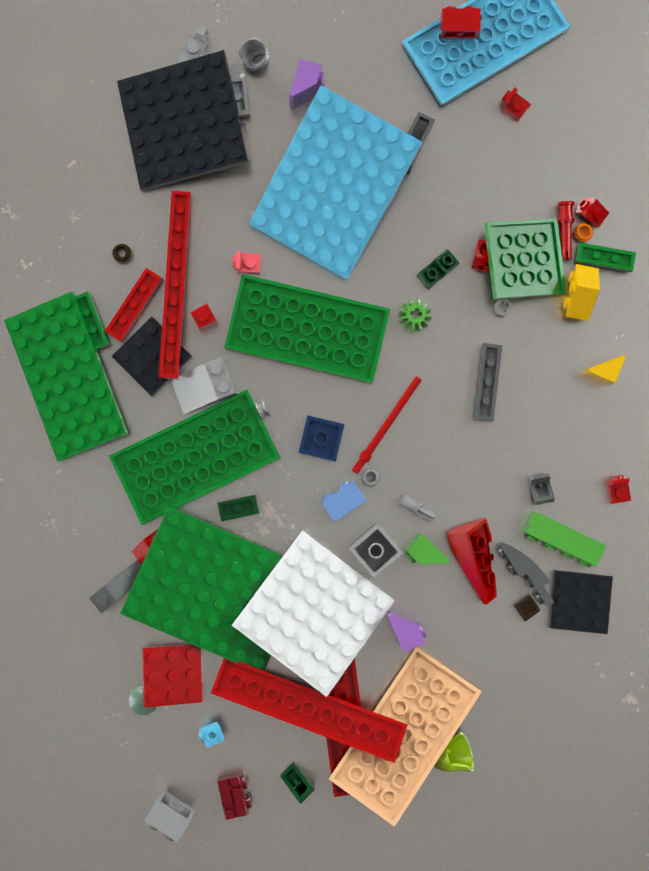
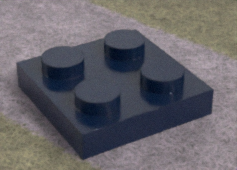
M307 415L298 453L336 462L345 424Z

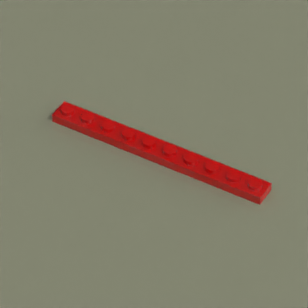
M171 191L159 379L179 380L191 192Z

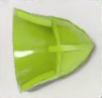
M460 731L452 737L435 763V768L445 772L474 771L472 751L463 732Z

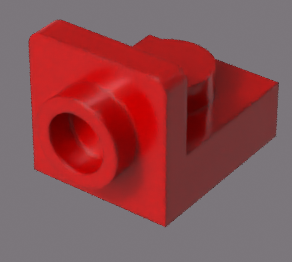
M515 87L512 91L508 90L502 97L503 104L501 108L519 121L531 104L517 93L518 89Z
M479 239L471 267L479 271L490 272L487 244L485 240Z
M624 475L612 476L613 480L607 481L610 503L631 501L628 482H631L630 478H624Z

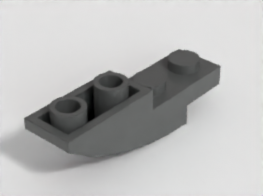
M503 542L497 543L499 547L497 551L502 559H507L509 563L507 567L513 576L517 575L520 578L526 575L524 580L529 588L533 587L536 591L534 596L539 604H544L547 607L552 605L554 602L544 587L550 581L538 565L516 548Z

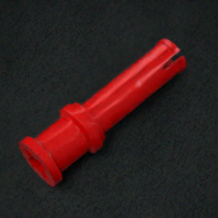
M574 201L558 202L560 207L558 222L560 224L562 260H572V224L575 222L573 217Z

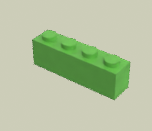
M532 512L523 532L528 534V539L536 543L538 540L544 542V547L555 551L557 548L563 551L561 555L569 559H573V557L580 559L579 563L588 568L591 565L597 567L606 548V545L537 512Z

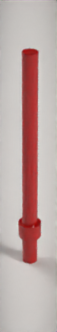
M415 376L366 450L361 452L359 460L352 469L354 473L359 474L365 463L370 461L372 458L371 454L422 380L419 377Z

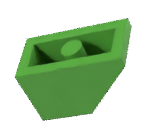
M421 533L405 549L407 552L406 557L413 564L416 561L419 564H442L450 561Z

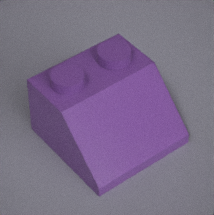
M302 59L299 60L289 94L291 109H295L314 99L320 86H324L325 73L322 72V65Z
M387 611L386 614L403 652L425 643L423 638L427 636L421 624L417 625L412 619L392 611Z

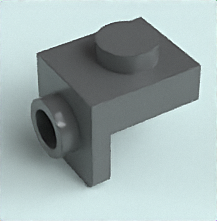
M537 473L530 479V488L535 505L550 503L555 500L550 483V473Z

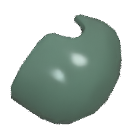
M138 684L132 688L129 693L130 708L138 715H149L154 712L157 707H143V684Z

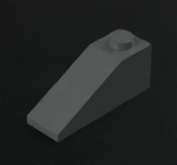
M138 560L89 598L100 613L105 612L131 590L142 566Z

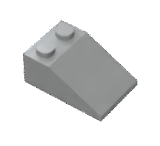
M223 357L180 374L179 380L171 379L184 415L237 394Z

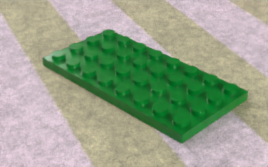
M242 274L224 348L373 384L390 309Z
M71 291L4 320L57 462L128 434L75 292Z
M246 389L109 455V458L141 525H144L164 515L168 506L177 509L280 459V456Z

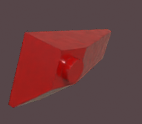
M482 518L457 526L447 535L452 552L484 605H487L497 597L495 573L491 568V560H494V555L490 554L489 542H492V535L487 518Z

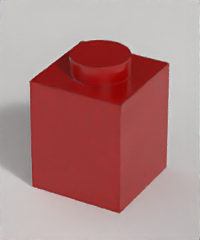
M208 304L190 312L201 332L218 324Z

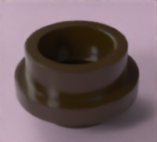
M118 244L114 247L112 255L117 262L125 263L130 260L132 251L126 244ZM121 251L126 252L125 256L120 257L119 253Z

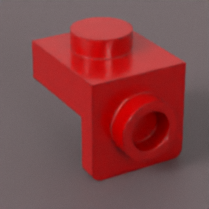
M588 197L581 200L575 210L577 215L584 216L596 228L601 226L610 213L596 198Z

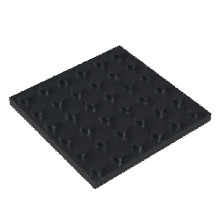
M224 50L117 81L141 191L250 162L227 56Z

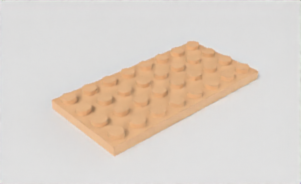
M416 647L373 711L408 724L395 763L350 747L329 780L395 827L482 691Z

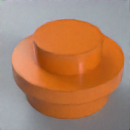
M587 223L578 224L574 229V237L579 242H587L593 236V229Z

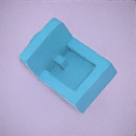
M208 722L202 725L199 730V737L202 743L206 744L207 748L225 739L218 722L212 724Z

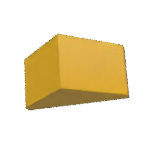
M622 355L584 371L587 375L611 385L616 382L626 357Z

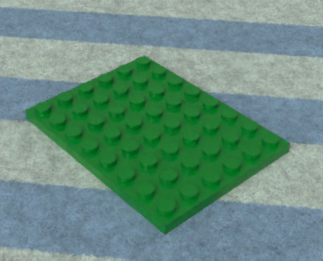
M168 506L120 614L232 662H241L265 671L271 655L234 628L232 624L283 555Z

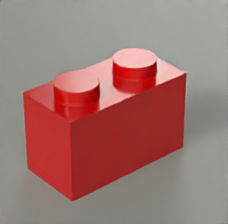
M448 6L442 8L440 38L479 37L481 31V8L473 6L465 8Z

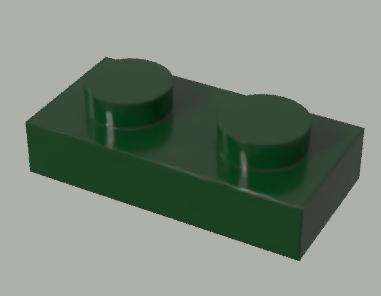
M256 495L217 503L221 521L259 514Z

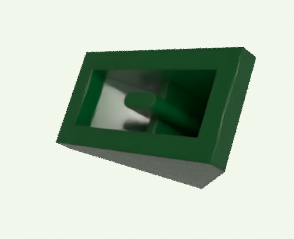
M294 762L280 776L300 804L315 790V782Z

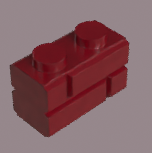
M241 772L218 777L217 783L225 820L247 816L249 808H252L250 796H246L245 789H248L246 777H242Z

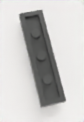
M482 344L474 419L494 421L503 345Z

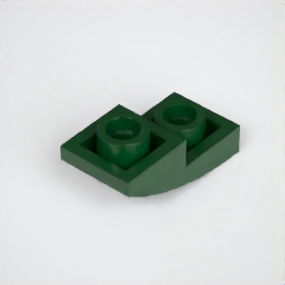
M447 249L421 270L417 277L429 290L458 266L460 262Z

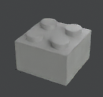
M376 523L348 547L373 578L403 554L402 550L379 523Z
M162 790L144 821L152 830H159L166 839L178 843L190 824L195 811Z

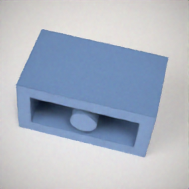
M346 481L339 486V492L336 494L330 492L323 497L325 501L322 504L334 522L367 501L354 481L352 483Z

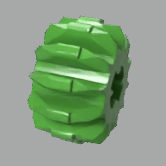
M410 299L409 305L403 304L405 310H400L399 314L404 315L400 318V322L407 321L404 328H407L410 324L412 325L411 331H414L415 326H417L418 331H421V324L424 327L428 326L426 320L429 321L432 317L426 315L431 312L430 308L424 309L427 306L426 302L421 306L419 305L420 299H417L416 304ZM414 311H417L418 315L420 314L417 319H413V315L411 316Z

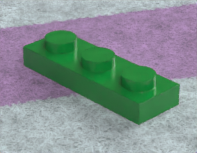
M580 242L577 248L575 263L632 272L636 252Z
M87 291L77 295L76 298L96 350L109 346L110 342L90 292Z

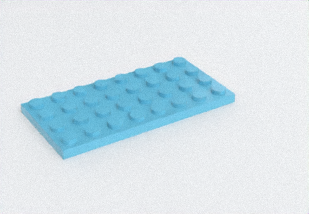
M469 0L458 8H465L467 6L481 8V31L478 38H440V19L403 40L402 44L442 107L568 31L570 25L554 0Z

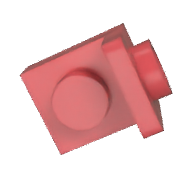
M237 251V256H233V267H236L237 273L260 274L261 254Z

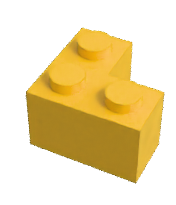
M576 264L574 271H570L568 282H571L569 286L570 295L569 298H565L563 308L566 309V317L589 321L600 291L599 268Z

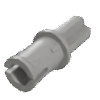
M405 494L399 503V506L413 512V515L417 514L430 522H433L437 513L422 505L421 501L418 503Z

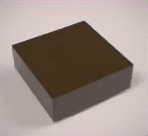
M529 594L513 605L525 622L541 611Z

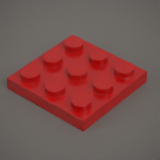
M192 644L142 647L144 708L202 702L201 648Z

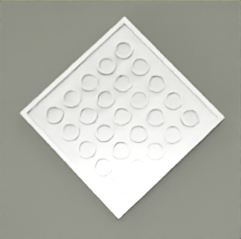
M301 531L232 626L327 697L395 600L304 531Z

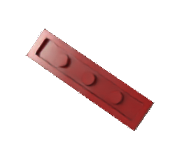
M145 268L105 329V332L122 342L163 278Z

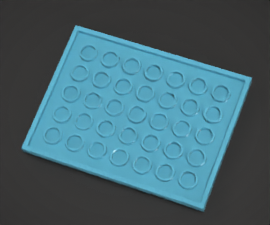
M321 85L248 224L341 277L348 279L423 142Z

